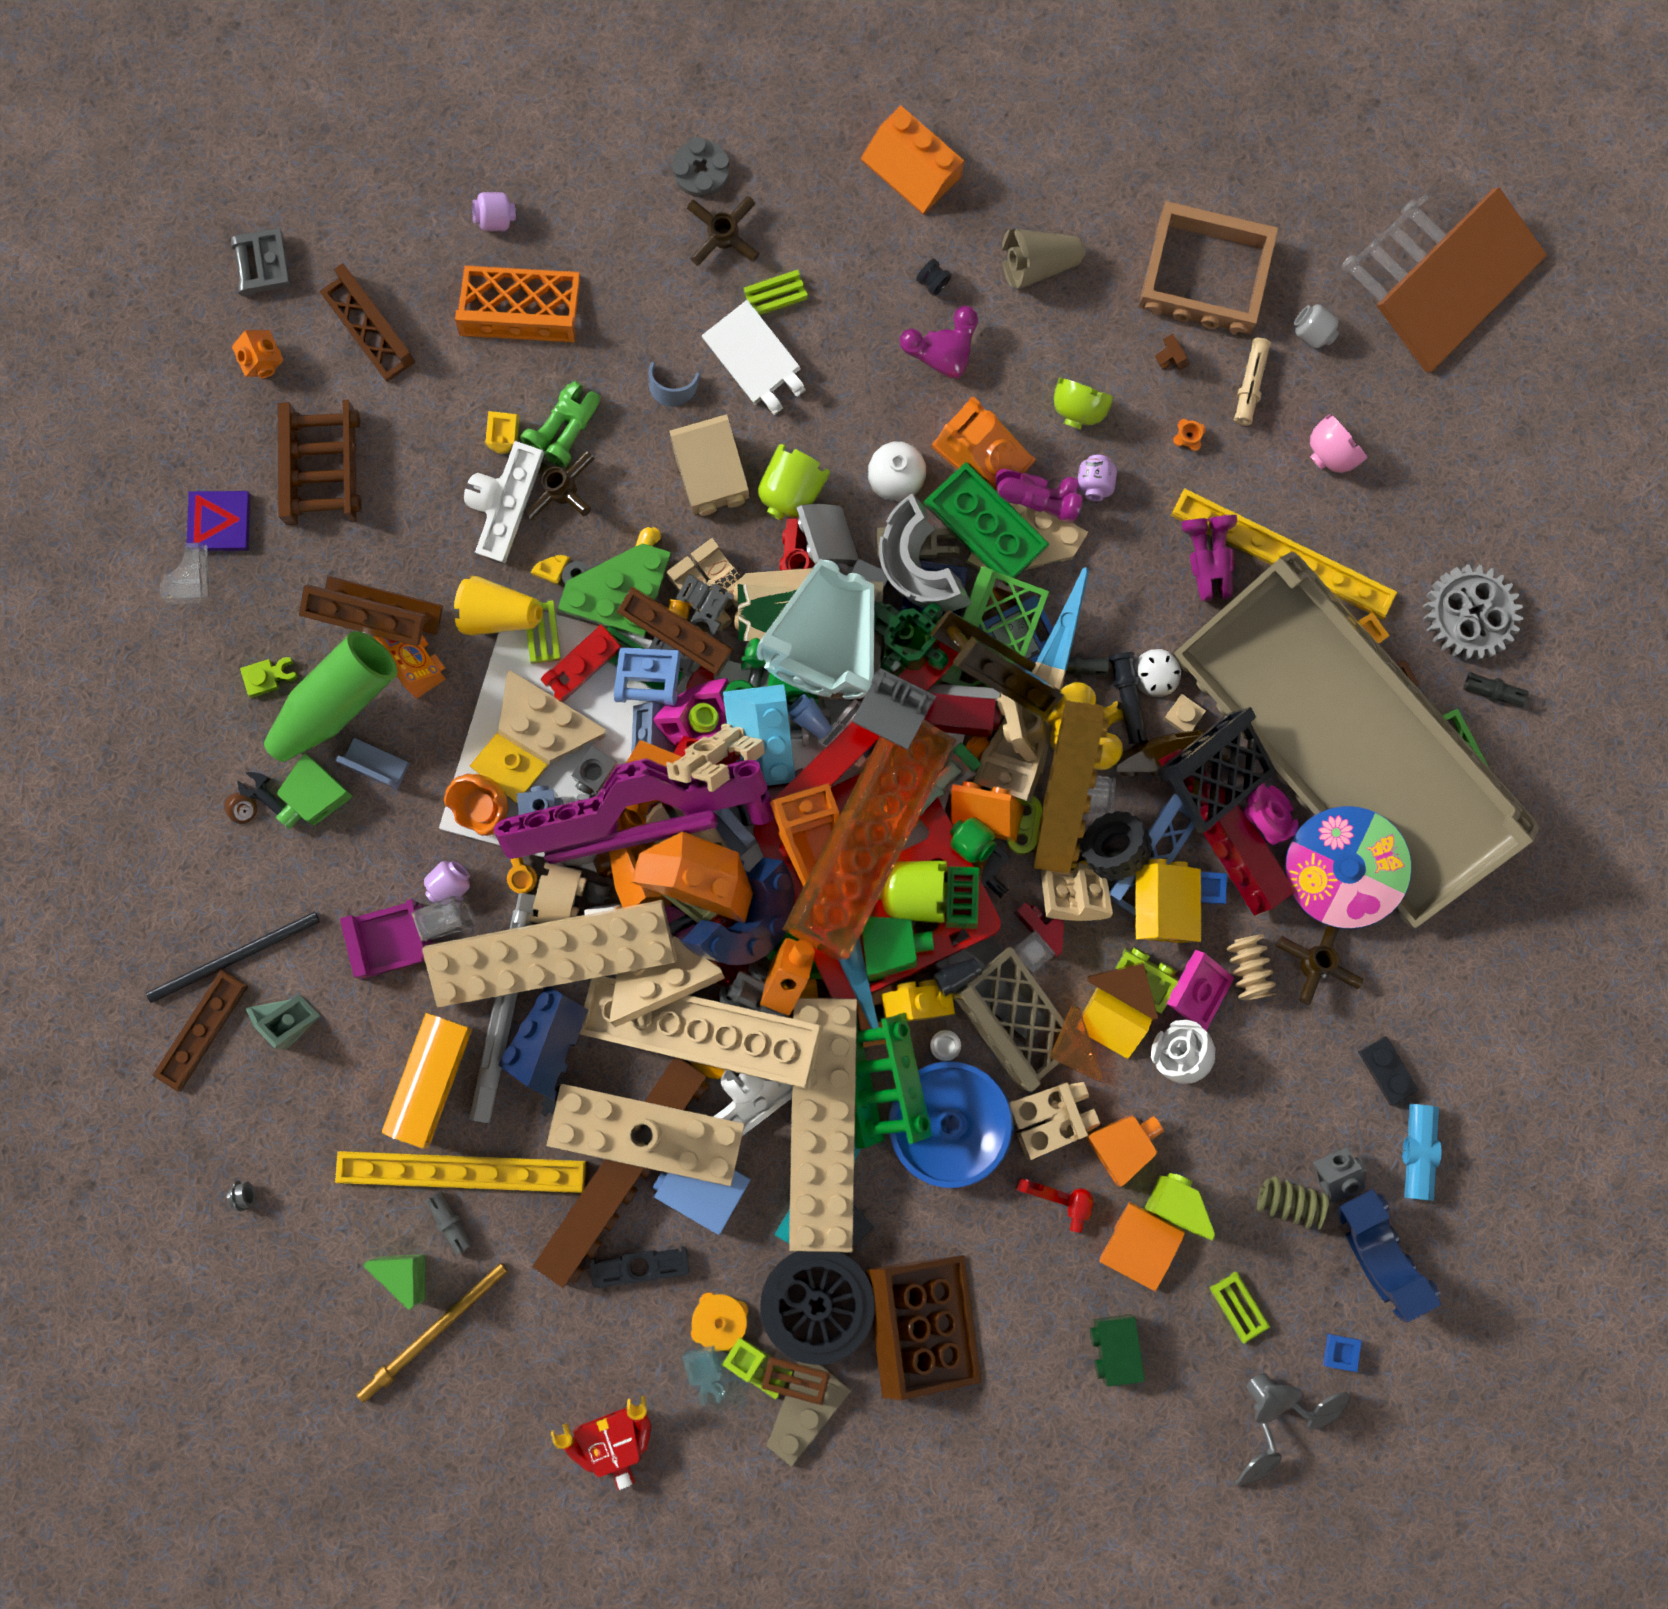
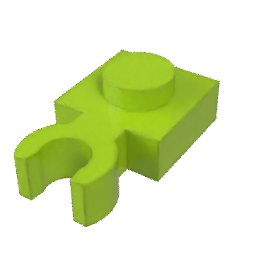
M290 657L282 658L277 662L276 666H273L272 661L267 659L240 668L248 696L253 698L280 689L278 680L283 679L288 682L296 680L298 678L296 672L284 673V668L294 663L293 659Z

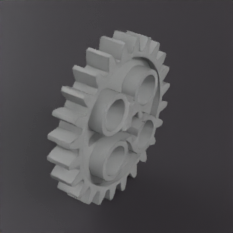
M1470 565L1463 567L1462 572L1458 567H1455L1450 571V574H1443L1440 577L1441 581H1436L1432 585L1435 591H1430L1426 594V597L1431 602H1427L1423 608L1431 611V613L1427 614L1423 620L1432 621V625L1426 631H1436L1437 635L1432 641L1438 642L1442 640L1444 642L1441 648L1442 651L1449 647L1453 648L1452 657L1463 652V659L1465 661L1470 659L1472 655H1474L1476 661L1484 658V654L1489 659L1496 655L1495 651L1500 653L1505 650V644L1509 645L1514 641L1511 635H1515L1520 631L1514 624L1522 621L1523 617L1516 615L1515 612L1522 609L1523 606L1513 602L1519 597V594H1510L1509 590L1513 584L1510 583L1504 586L1502 584L1504 575L1502 574L1495 579L1493 577L1494 569L1492 568L1484 574L1482 565H1478L1473 572ZM1476 589L1483 591L1485 600L1480 599L1476 595ZM1448 599L1456 601L1458 610L1450 607ZM1469 610H1470V611H1476L1477 615H1476V614H1472V615H1471L1470 612H1469ZM1488 616L1495 618L1497 627L1490 625L1487 619ZM1460 626L1468 628L1470 637H1466L1461 633Z

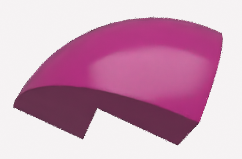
M728 678L712 680L697 685L678 695L675 706L665 705L653 719L663 735L671 743L678 745L683 735L700 740L703 737L709 738L722 730L721 725L727 724L723 692H725L727 685L730 684ZM700 703L713 706L719 715V722L716 728L705 734L693 730L688 721L690 710Z

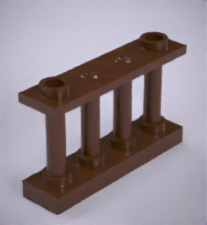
M343 400V413L300 415L289 402L278 403V517L286 525H298V515H302V512L344 510V514L350 522H357V512H361V498L359 494H356L355 428L360 427L359 411L354 409L349 400ZM343 425L342 442L300 443V441H297V430H301V427ZM343 453L344 470L301 472L300 469H297V459L301 458L302 455ZM344 482V498L301 500L298 497L297 487H301L304 483Z
M327 576L325 589L309 584L303 587L299 616L418 646L421 642L423 631L435 635L438 634L443 605Z

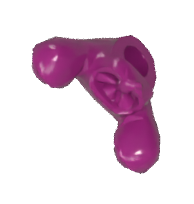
M961 306L955 310L953 318L954 330L930 331L924 338L921 332L913 328L904 330L899 337L900 347L906 354L921 360L942 375L959 379L968 363L971 338L978 325L977 313L972 307Z

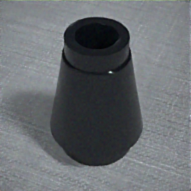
M973 957L969 960L941 967L939 972L933 974L938 988L945 997L949 994L954 996L976 979L977 976L981 975L982 971Z

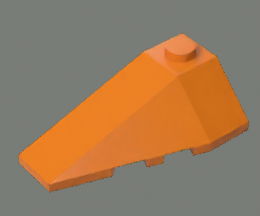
M624 808L617 819L619 827L616 831L645 825L646 818L644 815ZM655 842L609 851L615 890L622 907L663 900L664 907L673 904L662 894L631 883L639 853L655 846Z

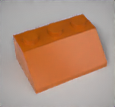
M901 105L881 124L861 157L862 162L922 215L962 177L964 160Z

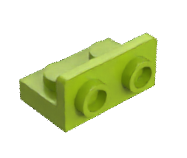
M1125 947L1115 969L1143 962L1156 1011L1162 1014L1172 990L1179 981V977L1175 975L1177 971L1163 962L1159 966L1148 960L1150 955L1136 947L1132 951Z

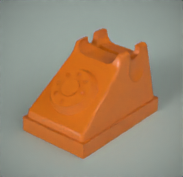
M974 396L944 426L939 437L931 444V448L956 470L967 462L996 491V474L999 470L1008 469L1026 473L1036 461L1001 423L997 416L991 410H985L981 402Z

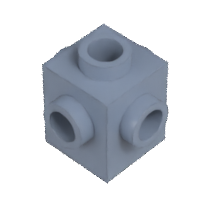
M535 786L531 788V792L517 793L519 815L538 811L542 806H545L544 809L564 804L563 798L558 797L554 789L549 790V786Z

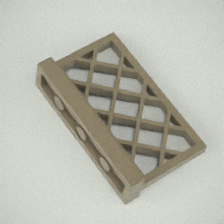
M1008 947L981 970V975L977 976L976 979L956 993L953 998L1018 1088L1032 1092L1040 1085V1079L1081 1044L1013 948ZM1008 958L1015 966L1013 979L1000 977L1001 964ZM983 979L993 980L991 998L981 997L975 988ZM999 981L1013 982L1011 1001L997 999ZM1019 983L1028 984L1031 988V1003L1017 1002ZM985 1001L990 1002V1007L986 1004ZM997 1003L1010 1004L1008 1022H1000L995 1016ZM1017 1005L1030 1007L1028 1025L1015 1023ZM1037 1008H1045L1049 1013L1048 1027L1035 1026ZM1014 1027L1027 1028L1025 1047L1017 1046L1013 1041ZM1034 1029L1047 1031L1045 1049L1032 1047ZM1054 1032L1063 1033L1069 1042L1060 1051L1052 1050ZM1031 1052H1044L1043 1066L1035 1072L1030 1065Z

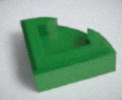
M961 742L953 749V753L971 771H975L981 765L977 758Z

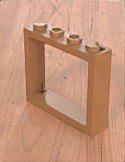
M1165 201L1160 214L1138 308L1150 310L1152 315H1159L1161 313L1171 315L1175 320L1181 322L1189 320L1200 322L1206 328L1214 329L1221 327L1229 329L1235 335L1237 332L1251 334L1257 323L1278 228ZM1168 226L1263 249L1248 313L1153 290Z

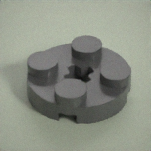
M694 137L680 147L674 156L672 170L678 187L690 196L701 197V195L716 194L723 189L729 179V158L718 144L704 140L701 137ZM705 163L708 171L696 173L695 165Z

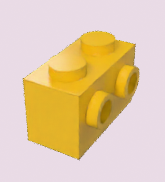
M935 979L918 982L919 987H916V982L898 984L897 991L881 994L885 1018L905 1012L907 1022L955 1014L952 995L949 994L944 997Z

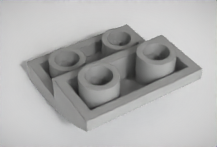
M809 504L797 507L799 513L798 524L801 531L806 535L808 542L807 553L814 563H817L819 559L845 565H852L857 562L859 558L842 507L829 504Z

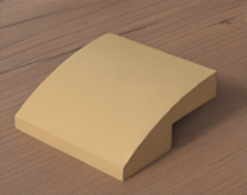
M1078 863L1074 870H1070V873L1049 870L1041 871L1046 917L1061 920L1091 921L1111 918L1113 915L1108 881L1106 878L1102 879L1094 873L1089 865Z

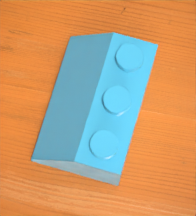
M784 684L723 692L727 724L732 725L733 728L736 726L743 728L745 736L762 739L764 742L765 754L756 761L760 764L767 786L790 783L795 778ZM740 754V762H741V761H744V757H742V755Z

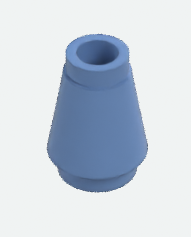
M805 694L796 699L788 709L792 721L819 739L824 738L832 729V726L814 699L808 698Z

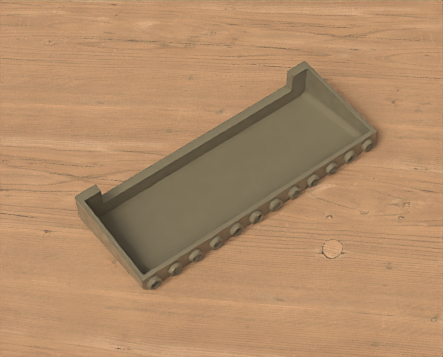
M1290 552L1280 557L1174 652L1180 667L1185 672H1190L1196 678V684L1199 689L1206 695L1210 694L1217 702L1216 707L1223 716L1233 711L1252 708L1256 718L1251 724L1276 770V776L1284 785H1289L1296 792V798L1303 807H1309L1315 815L1334 807H1361L1382 815L1399 830L1409 848L1412 873L1408 890L1397 906L1396 911L1405 923H1410L1414 928H1417L1534 841L1539 826L1532 815L1296 553ZM1242 732L1241 737L1247 740L1244 732Z

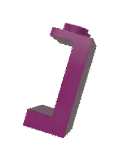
M413 899L406 900L404 904L355 917L350 915L339 918L353 976L360 980L425 962L422 949L427 945L433 944L430 934L425 935L423 923L427 922L424 907L422 904L418 905L417 901Z

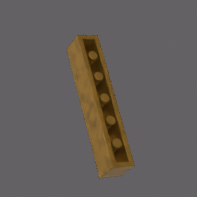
M1065 700L1038 828V841L1034 848V869L1070 873L1072 862H1078L1080 844H1077V839L1083 838L1085 832V820H1082L1083 813H1089L1091 805V795H1088L1089 788L1094 789L1096 784L1097 770H1093L1095 763L1100 764L1103 745H1099L1100 737L1106 738L1109 720L1103 717L1102 705Z

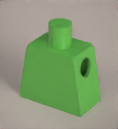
M304 753L277 792V795L288 805L276 818L288 829L301 817L314 826L351 799L353 795L313 758Z

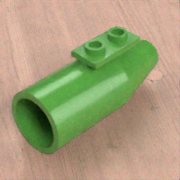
M360 631L349 633L290 692L264 740L266 751L274 759L286 762L337 735L397 676L396 663L388 650L375 638Z

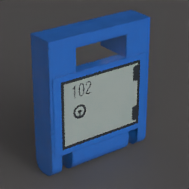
M1035 595L1021 602L1025 612L1036 608L1039 599ZM1018 604L1002 612L1006 621L1022 614ZM1043 609L1039 619L1049 637L1053 627ZM998 614L983 623L986 630L1003 622ZM1024 617L1008 624L1014 640L1026 636L1029 628ZM1004 626L988 633L1004 644L1011 643ZM1035 631L1025 657L1033 662L1037 661L1047 642L1045 640L1040 643ZM1024 640L1019 643H1016L1019 648V651L1021 650Z

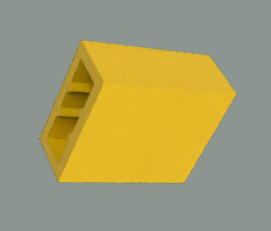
M1149 859L1148 864L1143 865V868L1136 872V939L1169 943L1201 942V869L1188 867V862H1170V865H1168L1166 859Z

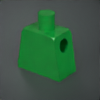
M860 917L869 981L916 968L915 952L934 950L932 932L913 934L912 922L909 919Z

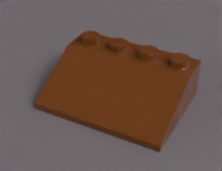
M964 1255L866 1269V1276L871 1284L875 1302L872 1323L882 1398L906 1400L982 1383Z

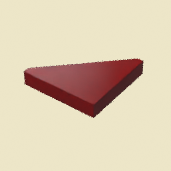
M1018 1179L1016 1190L1068 1206L1069 1193L1026 1179Z

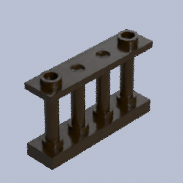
M949 609L930 633L933 638L959 653L953 661L959 669L1045 720L1064 696L1059 689L1031 673L1036 667L1035 662Z

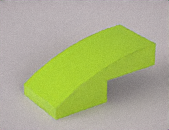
M739 1337L722 1365L746 1382H751L761 1389L770 1355ZM776 1365L773 1367V1371L792 1375L794 1372L793 1370ZM772 1377L770 1379L771 1384L784 1387L787 1383ZM761 1389L774 1399H777L779 1393Z

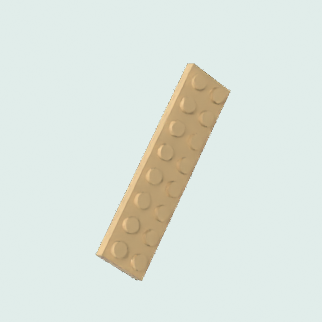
M663 900L427 945L422 949L437 1008L675 963L677 960Z
M605 976L591 979L584 1005L588 1012L580 1035L808 1089L823 1026L687 995L614 1028L610 1020L616 979Z
M799 998L794 1006L795 1020L823 1026V1031L808 1089L792 1085L789 1251L852 1252L857 999Z

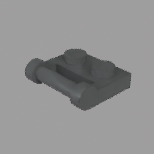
M280 228L236 235L231 238L232 249L236 252L240 283L237 284L239 295L251 296L255 295L256 292L291 287L284 235ZM252 246L254 247L258 279H251L247 249Z

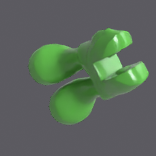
M576 380L571 384H567L566 388L562 390L558 398L559 401L551 411V415L538 431L527 429L520 436L524 444L543 450L547 460L561 468L568 467L572 459L569 453L571 446L579 431L585 430L601 399L599 394L590 391L583 399L581 405L578 404L576 401L582 393L583 385ZM568 422L567 427L558 440L550 445L561 424Z

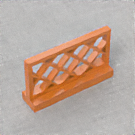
M464 266L459 310H456L455 314L459 336L575 342L580 272ZM471 276H483L487 282L475 289L470 284ZM503 278H512L516 282L505 291L497 284ZM533 279H540L545 285L533 292L526 284ZM561 281H573L572 288L564 294L555 287ZM494 287L500 295L488 302L481 294ZM522 288L529 296L517 304L510 296ZM551 290L558 298L546 306L539 297ZM476 298L484 305L478 311L466 310L467 305ZM504 300L513 307L508 312H497L494 309ZM533 302L542 309L536 314H527L523 310ZM562 303L570 309L569 316L555 315L552 311Z

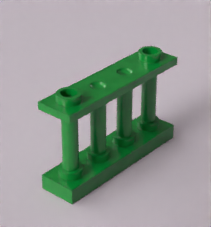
M905 1012L881 1019L883 1027L860 1030L858 1020H856L854 1125L856 1149L867 1148L884 1141L883 1134L906 1132L909 1144H914L933 1136ZM885 1039L889 1058L867 1061L863 1042ZM892 1070L896 1089L873 1091L870 1073ZM899 1101L903 1119L880 1122L877 1103Z

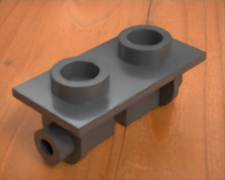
M739 971L726 995L727 997L732 998L735 1003L738 1001L759 1012L788 1018V1015L760 1005L765 982Z

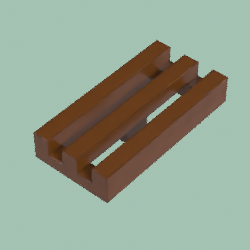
M770 1356L761 1389L822 1406L831 1373ZM776 1365L822 1378L820 1384L773 1371V1367ZM772 1377L818 1390V1397L771 1384L770 1379Z

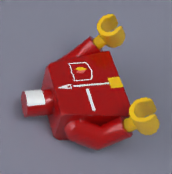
M641 1396L640 1405L635 1406L631 1404V1399H628L626 1408L577 1426L573 1430L574 1436L571 1434L570 1426L567 1423L563 1424L565 1434L556 1435L554 1431H551L554 1446L563 1449L570 1459L585 1471L595 1473L597 1478L612 1473L617 1490H620L635 1483L630 1465L640 1462L642 1454L648 1449L652 1426L646 1410V1397Z

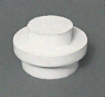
M943 1030L937 1032L932 1037L930 1049L937 1059L950 1061L959 1054L961 1042L954 1032Z

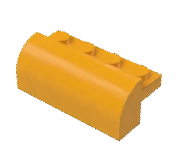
M425 1013L383 1126V1134L423 1149L430 1147L472 1028Z

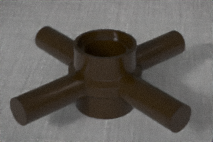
M747 196L731 214L719 212L712 215L694 199L690 201L687 209L708 226L709 237L690 257L695 265L699 266L716 247L726 249L733 246L751 262L758 258L760 253L738 236L739 229L737 224L756 204L750 196ZM720 228H727L730 230L725 234H720L717 232V230H719Z
M586 450L566 471L560 467L549 468L542 461L538 474L542 477L541 484L544 492L523 511L526 516L533 520L552 500L560 504L569 503L582 516L588 515L591 507L576 494L577 487L574 479L595 458Z
M1327 925L1320 945L1309 950L1283 936L1277 941L1276 947L1301 959V970L1307 977L1299 1001L1303 1004H1311L1320 979L1333 976L1356 989H1359L1363 983V978L1338 966L1339 956L1335 949L1332 948L1339 931L1338 927ZM1316 958L1322 962L1323 967L1318 964Z

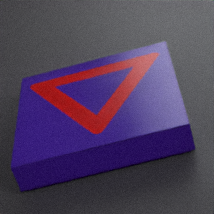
M189 491L186 549L189 551H249L251 494L248 491Z

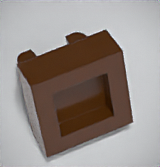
M1174 334L1164 338L1163 341L1166 348L1155 355L1161 369L1176 363L1179 370L1190 365Z

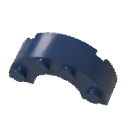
M763 857L746 874L753 896L745 923L737 922L731 927L725 928L722 924L701 920L681 940L684 946L700 957L729 965L750 964L768 955L780 943L787 932L794 910L793 881L784 861Z
M1374 1189L1339 1207L1340 1222L1342 1225L1348 1224L1350 1232L1345 1234L1347 1241L1377 1294L1384 1303L1391 1301L1396 1309L1392 1310L1393 1313L1400 1320L1408 1323L1442 1305L1438 1299L1441 1295L1432 1280L1427 1281L1425 1275L1417 1271L1412 1258L1408 1254H1403L1398 1245L1400 1243L1399 1236L1389 1223L1390 1216L1387 1213L1390 1210L1384 1197L1381 1194H1376Z

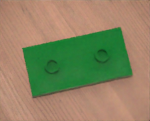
M967 462L959 467L924 500L923 505L987 568L1016 579L1050 545L1008 502L999 497L998 492ZM1001 581L1006 587L1009 585L1008 583Z

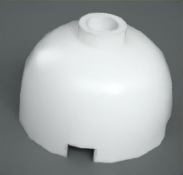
M890 442L882 445L873 454L868 466V480L872 489L881 498L901 502L910 494L915 496L921 491L926 479V464L922 454L913 445L905 442Z
M1190 1020L1172 1022L1170 1024L1171 1028L1165 1032L1161 1030L1156 1035L1151 1047L1152 1061L1167 1079L1180 1084L1195 1083L1203 1079L1213 1067L1215 1062L1214 1043L1210 1035L1197 1022Z

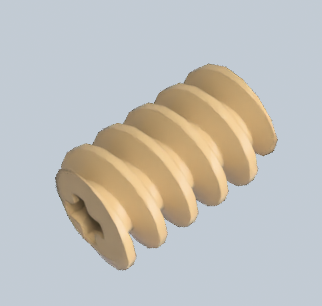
M1264 934L1233 940L1235 943L1227 947V951L1237 953L1236 956L1230 959V963L1240 965L1239 968L1233 971V975L1243 977L1235 985L1237 988L1246 989L1245 992L1238 996L1240 1000H1252L1276 995L1275 993L1268 992L1276 983L1266 981L1265 979L1273 974V970L1263 968V965L1270 962V958L1260 956L1262 952L1267 950V946L1257 944L1259 940L1265 937Z

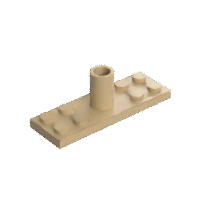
M561 1084L546 1146L731 1186L745 1124ZM643 1124L651 1128V1134L653 1135L652 1141L648 1145L643 1142L639 1143L636 1139V1131Z

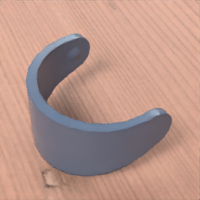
M651 362L649 367V389L656 401L665 406L675 407L685 404L693 397L698 387L700 373H696L693 381L686 387L679 389L666 388L655 381L653 377L655 362Z

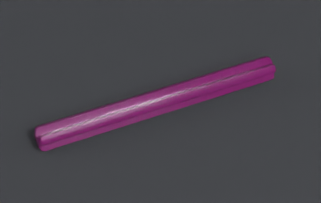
M713 810L618 830L607 837L545 851L544 857L548 863L554 864L671 838L681 832L690 834L713 829L718 825L717 815Z

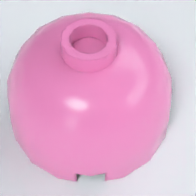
M1327 415L1313 429L1310 436V446L1314 454L1310 458L1321 470L1327 467L1336 473L1348 472L1359 466L1368 457L1359 445L1355 446L1356 443L1352 436L1333 415Z

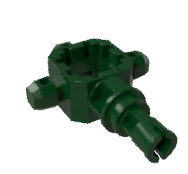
M874 600V630L884 637L887 653L880 663V668L894 675L901 668V664L910 671L921 669L928 661V665L934 669L943 670L948 664L949 658L939 648V641L930 635L942 619L943 609L936 603H932L922 611V614L914 608L903 609L899 612L890 604L885 605L881 601L877 603ZM909 625L913 627L916 625L920 631L926 635L928 634L930 640L922 646L920 652L916 651L914 655L910 652L907 654L904 652V649L894 644V639L900 635L904 627L907 628Z

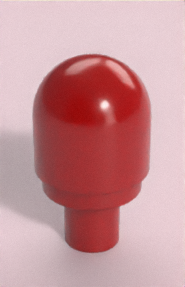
M1077 1188L1069 1196L1067 1216L1072 1217L1070 1231L1082 1233L1084 1220H1089V1217L1092 1215L1094 1199L1091 1192L1087 1189Z

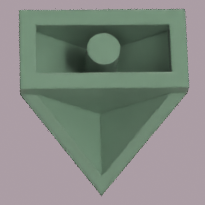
M300 994L291 1000L246 1007L253 1027L275 1049L287 1050L320 1017Z

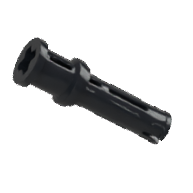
M1134 652L1120 653L1109 657V663H1112L1115 675L1113 686L1120 693L1129 744L1148 741L1136 687L1139 685L1140 679L1135 674L1133 664Z

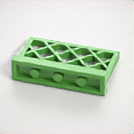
M982 566L969 598L972 604L966 606L962 618L976 627H979L980 624L982 630L986 633L1004 626L1011 640V643L1006 645L1009 647L1013 645L1015 651L1025 656L1049 591ZM996 579L1008 583L1013 595L997 602L992 592ZM1013 585L1023 588L1024 590L1016 593V590ZM1028 591L1041 595L1037 607L1025 612L1018 596ZM991 596L994 604L986 607L989 597ZM1015 598L1022 614L1006 621L999 605ZM996 607L1003 623L986 630L982 621L983 613ZM1035 612L1030 623L1027 615ZM1024 617L1029 628L1027 634L1014 640L1008 624ZM1024 640L1021 650L1019 651V648L1016 643H1019ZM956 665L940 679L957 686L976 687V685L983 683L980 680L972 684L960 681L959 678L962 670Z

